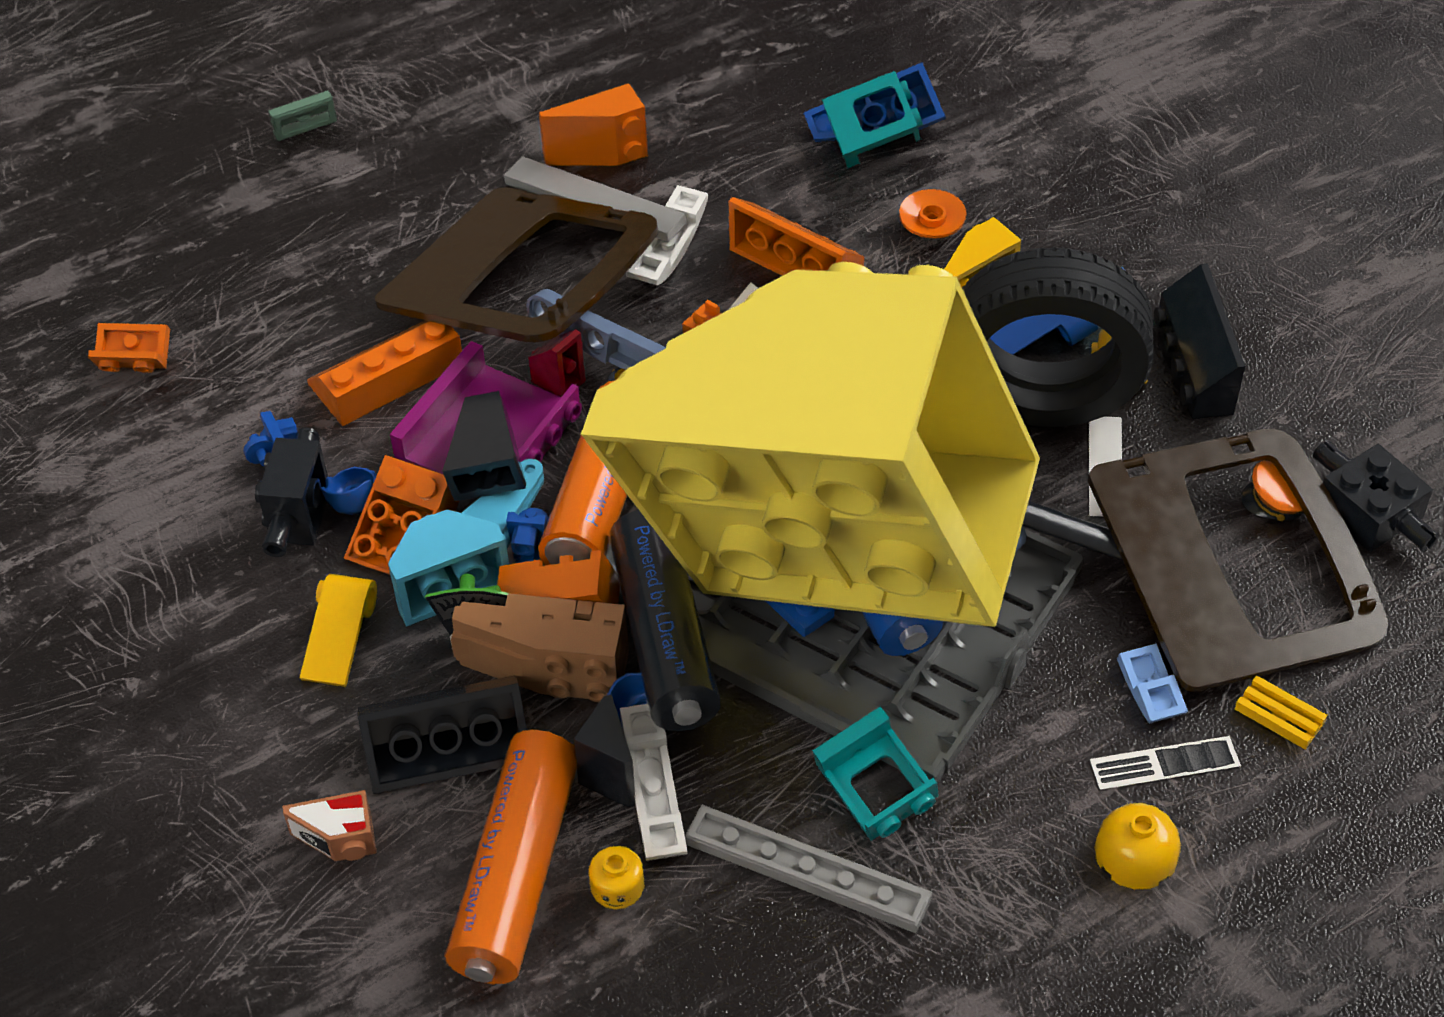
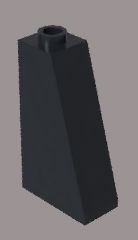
M499 391L464 398L442 471L454 501L526 488L527 484L511 421Z

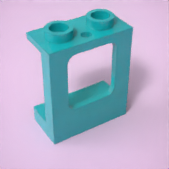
M895 71L822 99L847 168L860 163L858 154L913 133L916 141L921 140L918 127L923 126L920 114L917 108H910L907 100L911 99L912 96L905 80L899 81ZM893 88L896 91L905 116L901 120L873 131H863L853 108L854 103L880 91Z
M881 706L812 750L816 765L870 841L878 836L885 838L893 834L901 826L902 820L913 813L920 815L926 812L935 804V798L939 796L936 780L934 778L929 780L891 728L890 718ZM890 758L914 791L876 816H873L851 785V781L856 775L880 759Z

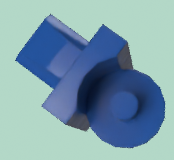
M271 411L260 413L264 429L260 436L252 434L249 437V441L243 450L246 459L250 463L264 466L265 455L267 452L272 451L275 438L296 439L297 426L292 417L275 421Z
M528 508L519 515L515 512H508L506 523L516 563L541 560L538 545L549 519L546 512L542 509Z

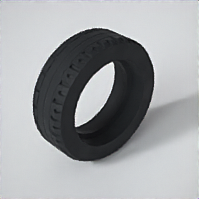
M1037 248L1020 251L990 263L977 272L962 287L1025 425L1063 427L1082 424L1104 417L1126 404L1142 388L1151 372L1153 365V318L1150 301L1144 289L1128 272L1101 256L1070 248ZM1056 314L1089 321L1105 330L1112 339L1101 349L1088 356L1072 361L1046 363L1014 356L1001 349L990 337L1002 327L1016 320L1036 315Z

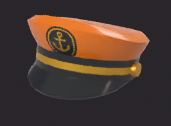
M1267 460L1257 463L1253 469L1252 482L1243 489L1241 494L1244 507L1262 518L1279 521H1290L1299 518L1304 511L1276 466Z

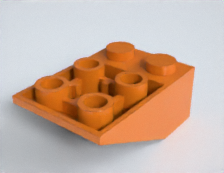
M385 455L344 559L390 575L388 562L411 522L447 509L456 511L459 501H454L444 475Z

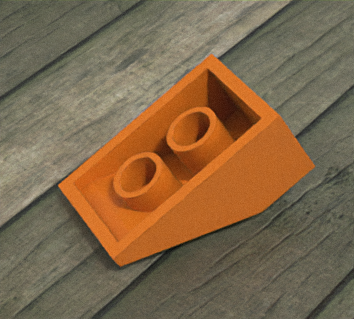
M629 83L539 112L543 156L546 165L619 166L648 156L645 106Z

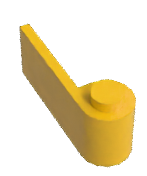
M328 574L325 580L319 581L316 590L318 606L300 674L301 680L342 687L347 686L363 617L369 618L375 608L377 599L376 581L336 574Z

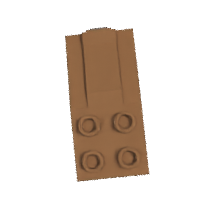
M508 593L505 606L462 602L461 606H455L452 616L454 630L453 634L450 635L453 655L456 657V660L460 661L462 666L498 679L515 675L520 687L540 694L551 695L555 698H584L594 702H600L604 696H607L614 681L625 674L629 654L625 605L580 600L577 603V600Z

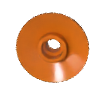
M926 189L912 193L903 200L899 209V217L902 225L917 236L944 238L958 232L963 227L966 221V208L958 197L949 192Z

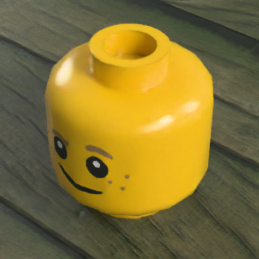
M611 846L599 851L592 858L589 866L591 893L595 900L602 906L615 910L625 909L635 904L641 897L645 887L643 863L635 852L626 847Z

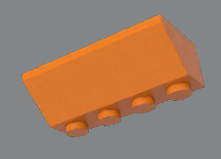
M735 197L729 200L730 250L781 276L793 270L828 271L829 267L837 262H852L864 266V256L853 250L841 246L757 204Z
M425 320L307 379V382L343 427L439 378L462 352L460 335L452 326Z

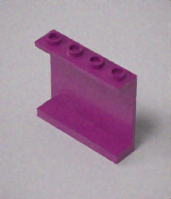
M470 341L390 433L394 458L443 474V467L464 398L499 391L511 421L521 462L526 459H536L542 462L543 456L550 447L558 444L567 426L578 419L582 410L579 388L577 385L572 384L563 396L560 397L485 365L483 346Z

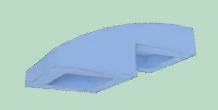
M1157 644L1126 651L1118 655L1116 659L1126 683L1149 724L1188 712L1174 674L1168 675Z

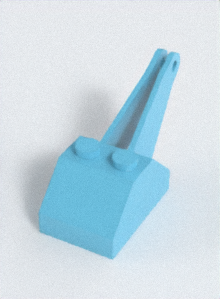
M526 459L521 462L527 484L525 489L482 496L462 513L447 509L410 523L388 562L398 611L406 627L435 616L436 613L426 600L425 594L458 589L460 576L463 574H471L475 577V588L497 585L499 566L509 564L507 548L510 544V537L506 523L508 512H515L519 515L523 510L530 508L544 483L541 462L536 459Z

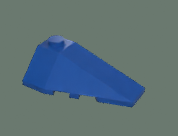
M923 63L896 73L899 81L905 80L912 96L911 99L907 100L910 108H917L923 126L918 127V130L946 119ZM888 88L860 99L853 105L861 128L865 132H870L901 120L905 116L899 98L893 88ZM823 104L804 112L815 142L836 140Z

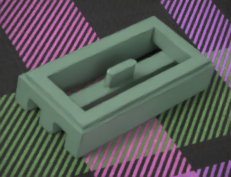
M329 91L268 110L269 116L272 119L270 121L274 129L273 134L277 141L337 121L333 98Z

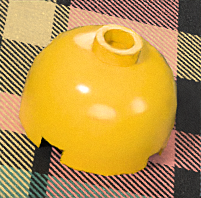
M1130 803L1113 810L1103 820L1094 847L1098 865L1100 868L1103 865L1105 870L1111 874V880L1118 885L1134 890L1152 889L1159 886V882L1168 876L1170 878L1175 872L1181 851L1178 829L1170 817L1157 807L1145 803Z

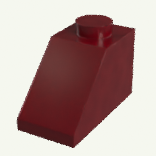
M576 329L550 339L543 346L536 348L528 357L531 382L557 396L562 397L572 384L579 387L586 381L581 332Z

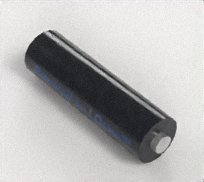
M639 510L632 511L623 515L613 524L610 530V544L650 716L657 726L665 730H691L706 724L714 718L720 709L721 702L688 573Z

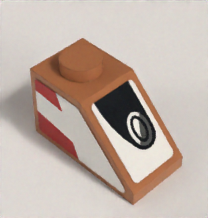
M365 790L282 806L290 835L334 861H353L361 859L365 855L377 853L371 810Z

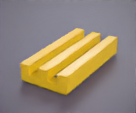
M1257 675L1253 679L1251 686L1246 688L1243 697L1240 696L1237 700L1235 710L1305 750L1322 728L1327 718V714ZM1251 701H1254V702L1258 703L1259 705L1265 707L1266 709L1272 711V714L1269 713L1268 711L1262 709L1261 707L1255 705V704L1252 703ZM1288 720L1289 722L1295 724L1296 726H1298V727L1304 729L1305 731H1307V733H1305V732L1299 730L1298 728L1292 726L1291 724L1287 723L1286 721Z

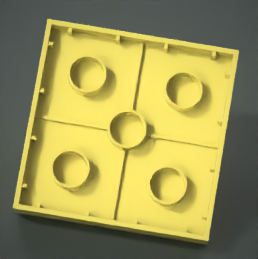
M852 262L834 263L829 267L828 271L793 270L758 288L748 296L745 302L668 341L666 349L629 367L621 373L616 381L598 389L581 432L588 445L703 594L996 627L1040 460L958 278L942 268L930 265L915 266L909 270L908 275L873 273L868 268Z

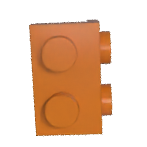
M98 323L95 350L88 351V358L98 369L106 372H118L120 368H133L134 371L141 373H152L154 368L166 369L170 328L162 324Z

